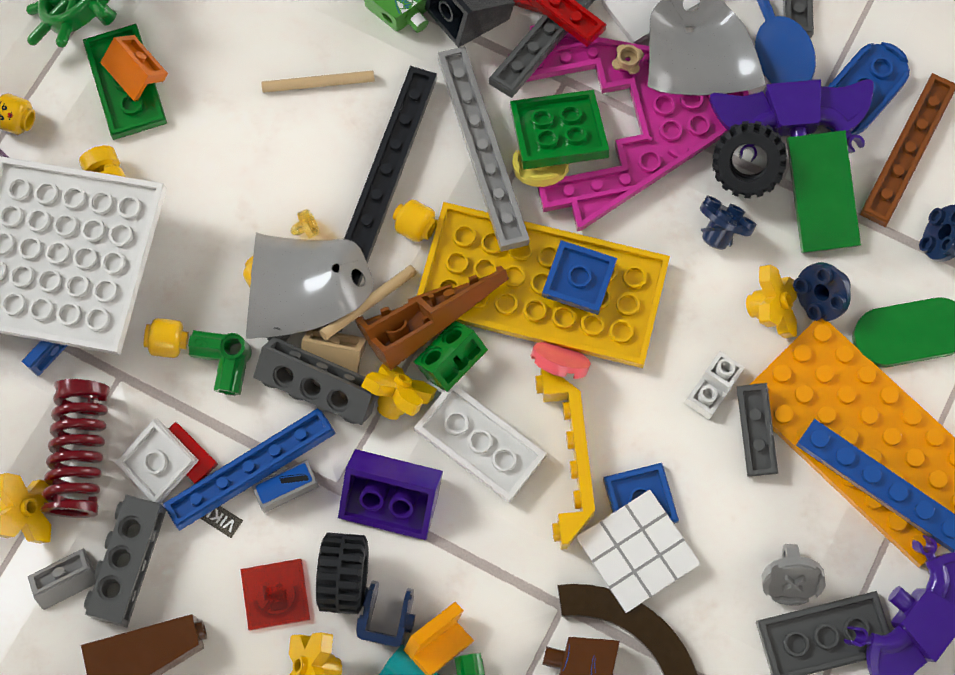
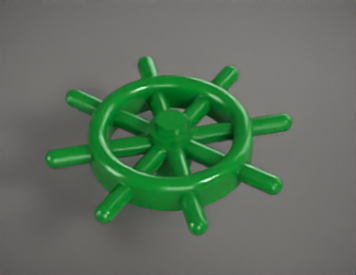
M39 0L28 5L26 8L29 15L38 14L42 21L28 36L27 42L35 46L52 30L58 34L56 45L63 48L67 45L71 32L80 29L95 17L104 26H107L115 20L117 13L107 5L109 0Z

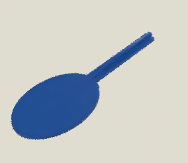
M757 0L765 22L757 32L755 49L764 76L771 84L812 80L816 68V55L807 32L796 21L784 16H775L769 0Z

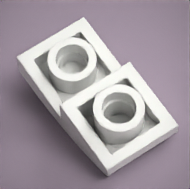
M719 351L684 404L710 420L745 367Z

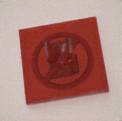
M302 559L240 569L249 631L310 620Z

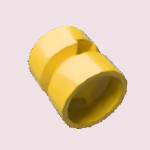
M102 145L84 152L79 158L82 170L126 177L123 169L119 167V159L114 148L111 146Z

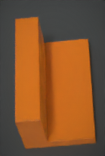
M135 35L114 37L100 62L133 101L139 100L147 84L164 82L168 75L167 71Z

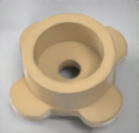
M619 45L616 49L617 57L612 61L613 68L615 70H627L630 74L638 73L640 69L639 61L644 57L643 51L633 45Z

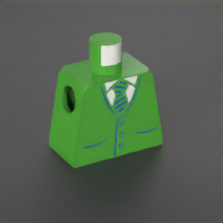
M364 0L366 8L395 31H400L407 25H410L416 33H419L429 23L423 15L426 12L424 9L426 0Z

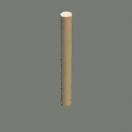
M372 70L262 81L261 84L262 92L265 93L375 82L374 71Z
M409 265L373 291L358 309L322 328L319 331L322 338L328 340L417 274L415 268Z

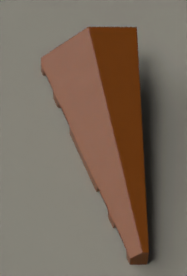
M498 266L496 271L488 276L479 279L477 275L468 277L469 283L455 288L448 284L408 299L407 304L397 309L390 310L389 307L380 309V315L366 320L363 316L355 319V322L377 358L391 371L507 281L509 278L506 269Z

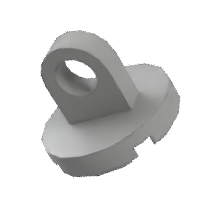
M784 544L782 558L769 564L761 575L763 592L766 596L768 594L772 597L773 601L784 605L807 603L810 597L815 595L817 598L821 595L826 587L824 569L818 562L810 558L800 557L797 544Z

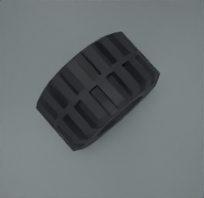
M743 121L740 125L735 124L731 126L728 131L721 135L714 149L712 167L716 173L715 178L723 184V189L726 191L728 189L731 190L734 196L738 197L741 194L745 195L744 198L751 199L752 195H757L758 198L763 196L766 191L770 193L775 185L780 183L786 170L787 155L785 143L782 142L778 132L775 133L771 126L761 125V122L755 121V123ZM744 144L757 145L767 154L766 167L757 174L741 173L732 162L734 151Z
M327 532L320 546L316 574V603L320 612L358 615L361 611L366 591L369 558L368 541L365 535Z

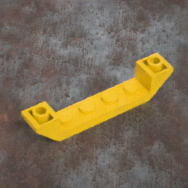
M541 369L540 375L535 376L537 394L542 393L543 402L567 400V402H562L564 420H570L571 431H566L567 448L573 449L574 460L569 461L571 479H577L578 490L573 491V501L575 509H580V512L558 514L557 523H552L554 542L559 541L560 550L569 547L594 515L595 505L581 391L563 377Z

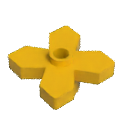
M771 264L760 266L759 284L762 290H756L753 294L747 296L746 308L748 314L752 318L756 317L759 319V323L765 327L776 326L778 334L784 338L797 337V319L792 310L793 302L797 299V292L793 287L795 280L791 277L781 278L779 270Z
M384 364L380 366L378 373L370 372L367 374L361 385L362 388L379 396L377 411L382 416L392 420H397L404 413L414 416L419 412L422 404H429L433 400L437 392L436 388L424 381L412 380L409 376L405 375L402 368L396 366L390 371Z
M0 474V537H15L22 530L27 542L39 544L50 542L52 524L40 511L44 503H49L42 495L45 488L49 487L45 480L32 481L26 488L20 475Z
M320 632L312 633V636L292 635L290 637L289 656L293 662V670L290 675H341L342 662L334 654H331L333 634Z

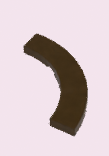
M587 584L557 585L562 617H588L610 622L643 644L654 657L663 675H698L688 651L676 633L660 616L641 603L625 613L609 588Z

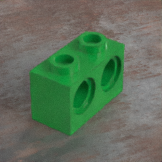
M455 320L413 362L428 381L448 392L488 349L474 330Z

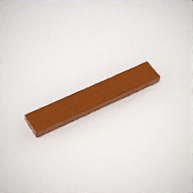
M934 73L931 74L859 215L886 228L955 92V83Z

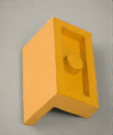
M456 602L411 635L403 650L425 675H434L474 642L473 638L458 624V620L464 610Z

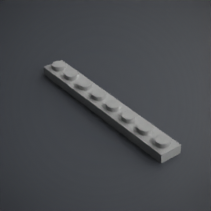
M460 47L438 52V61L500 251L527 246L530 239L466 48Z

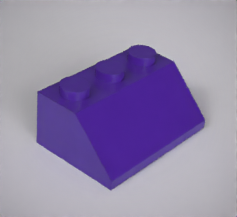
M355 449L345 469L338 518L427 540L439 496L443 471Z

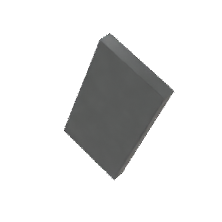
M877 591L756 621L771 675H809L867 660V644L858 647L844 642V639L854 641L856 638L855 631L847 629L848 626L864 628L868 635L871 633L879 635L890 633Z

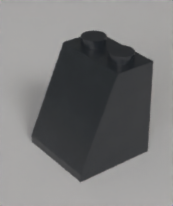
M426 0L424 9L459 48L508 21L515 2L513 0Z

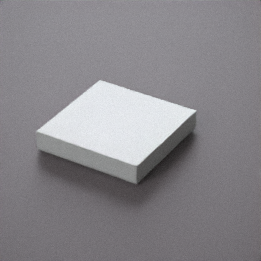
M153 419L115 464L152 502L161 503L199 460L159 419Z

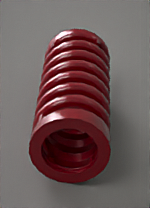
M59 380L54 384L56 393L53 396V401L57 407L51 412L55 423L50 426L49 430L54 438L49 441L48 449L53 454L49 455L46 459L47 467L51 470L44 476V480L49 487H46L42 494L43 498L49 503H44L41 507V512L60 517H95L98 515L99 507L96 496H88V500H74L58 494L78 493L94 495L100 492V487L92 483H71L59 478L72 476L97 479L102 476V471L95 467L68 466L60 462L73 460L99 463L103 460V455L96 451L69 450L62 446L73 444L86 447H101L105 444V440L98 435L70 434L63 430L73 428L84 431H103L106 429V423L99 419L71 418L64 414L77 413L90 416H103L107 414V406L93 402L94 400L107 401L110 387L92 380ZM78 397L88 400L87 402H71L66 400V398Z

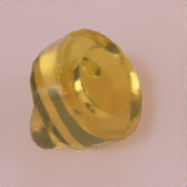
M304 209L298 212L299 221L291 227V234L300 235L305 232L309 239L319 235L320 230L311 211Z

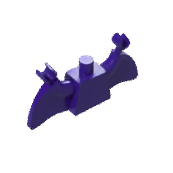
M821 79L766 84L764 91L748 96L712 93L709 101L715 115L727 130L735 124H742L743 121H749V123L758 121L761 122V125L771 126L772 130L775 133L778 132L780 136L794 137L815 133L818 126H826L834 131L846 130L848 152L853 153L855 149L851 144L852 140L855 141L858 148L865 146L864 138L860 135H852L851 131L861 123L869 110L874 82L871 79H866L838 88L821 86ZM744 145L739 151V158H742L744 150L749 149L753 153L751 162L754 161L757 156L755 145Z
M923 535L926 540L924 548L919 541H912L913 549L927 558L925 564L930 576L926 588H917L910 595L901 586H898L888 597V601L899 609L891 621L895 629L886 635L875 633L868 635L864 628L847 627V629L855 631L856 638L854 641L844 639L846 644L858 647L867 644L866 659L870 675H914L927 662L936 663L955 638V552L936 556L937 542L931 537Z

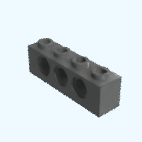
M275 337L268 341L261 349L253 378L262 381L265 386L287 392L294 399L312 403L319 410L337 414L352 424L362 425L372 414L377 396L361 387L365 376ZM286 368H289L293 375L289 374ZM313 379L320 384V387L314 384ZM339 391L345 393L348 399L343 398Z
M125 495L124 501L119 502L115 511V519L117 521L114 530L108 533L105 540V549L107 550L104 559L98 562L95 569L94 578L97 580L94 589L88 592L84 602L85 615L93 619L128 628L166 513V509L160 503L130 495ZM133 524H140L139 533L135 537L129 538L127 536L128 528ZM124 553H129V563L124 567H118V558ZM113 583H119V593L115 597L109 598L107 595L109 586Z

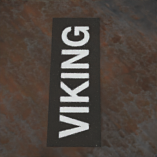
M221 506L200 518L232 538L243 522L242 519Z

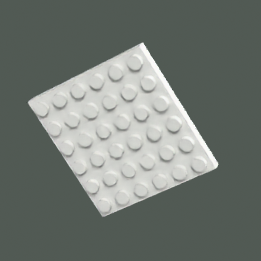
M0 156V333L121 355L167 187L164 183Z

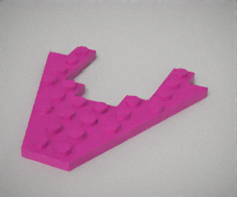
M567 33L526 81L596 69L602 94L630 89L641 135L615 140V148L620 166L565 176L564 179L554 185L537 187L543 212L572 208L577 232L593 224L717 142L721 135L728 131L715 115L709 101L710 95L670 94L656 91L647 86L649 46L598 37L586 47L570 33ZM619 45H633L643 51L644 57L639 61L640 69L638 73L630 74L627 70H615L613 68L612 61L617 57L616 49ZM747 90L727 94L736 96H748L749 92Z

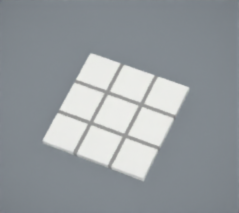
M651 490L646 491L576 537L625 613L631 611L701 564Z

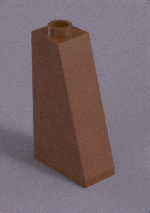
M190 614L81 645L87 675H162L204 649L203 640L207 639V633L203 620L198 621L196 616Z

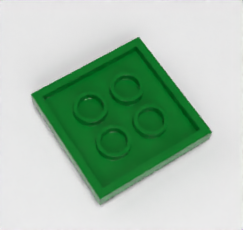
M594 90L510 101V110L523 170L609 158V146Z

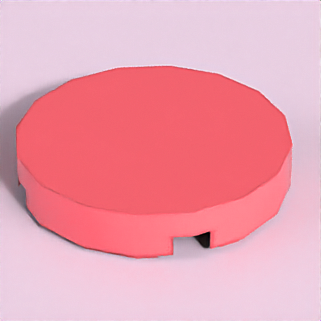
M547 342L536 343L530 355L531 359H535L534 363L539 368L560 377H566L567 373L574 374V379L586 377L591 365L589 359L582 353Z

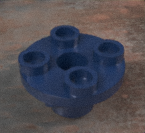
M707 195L700 206L701 212L710 219L707 227L701 229L703 232L702 239L715 249L724 250L727 246L731 247L735 233L742 236H751L757 225L751 219L743 217L745 211L734 204L726 207L712 196Z
M948 205L942 209L935 208L931 211L928 217L929 222L919 243L920 250L937 262H945L955 257V205Z
M824 262L811 264L801 271L793 283L801 306L806 311L807 316L813 321H818L822 318L824 321L835 320L842 316L850 305V280L846 274L831 264Z

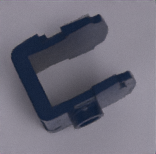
M373 580L369 588L366 587L362 604L364 611L363 615L357 618L356 635L361 640L393 647L401 646L405 642L406 634L412 633L416 615L410 614L414 590L411 588L406 590L397 636L371 631L369 629L379 588V582Z

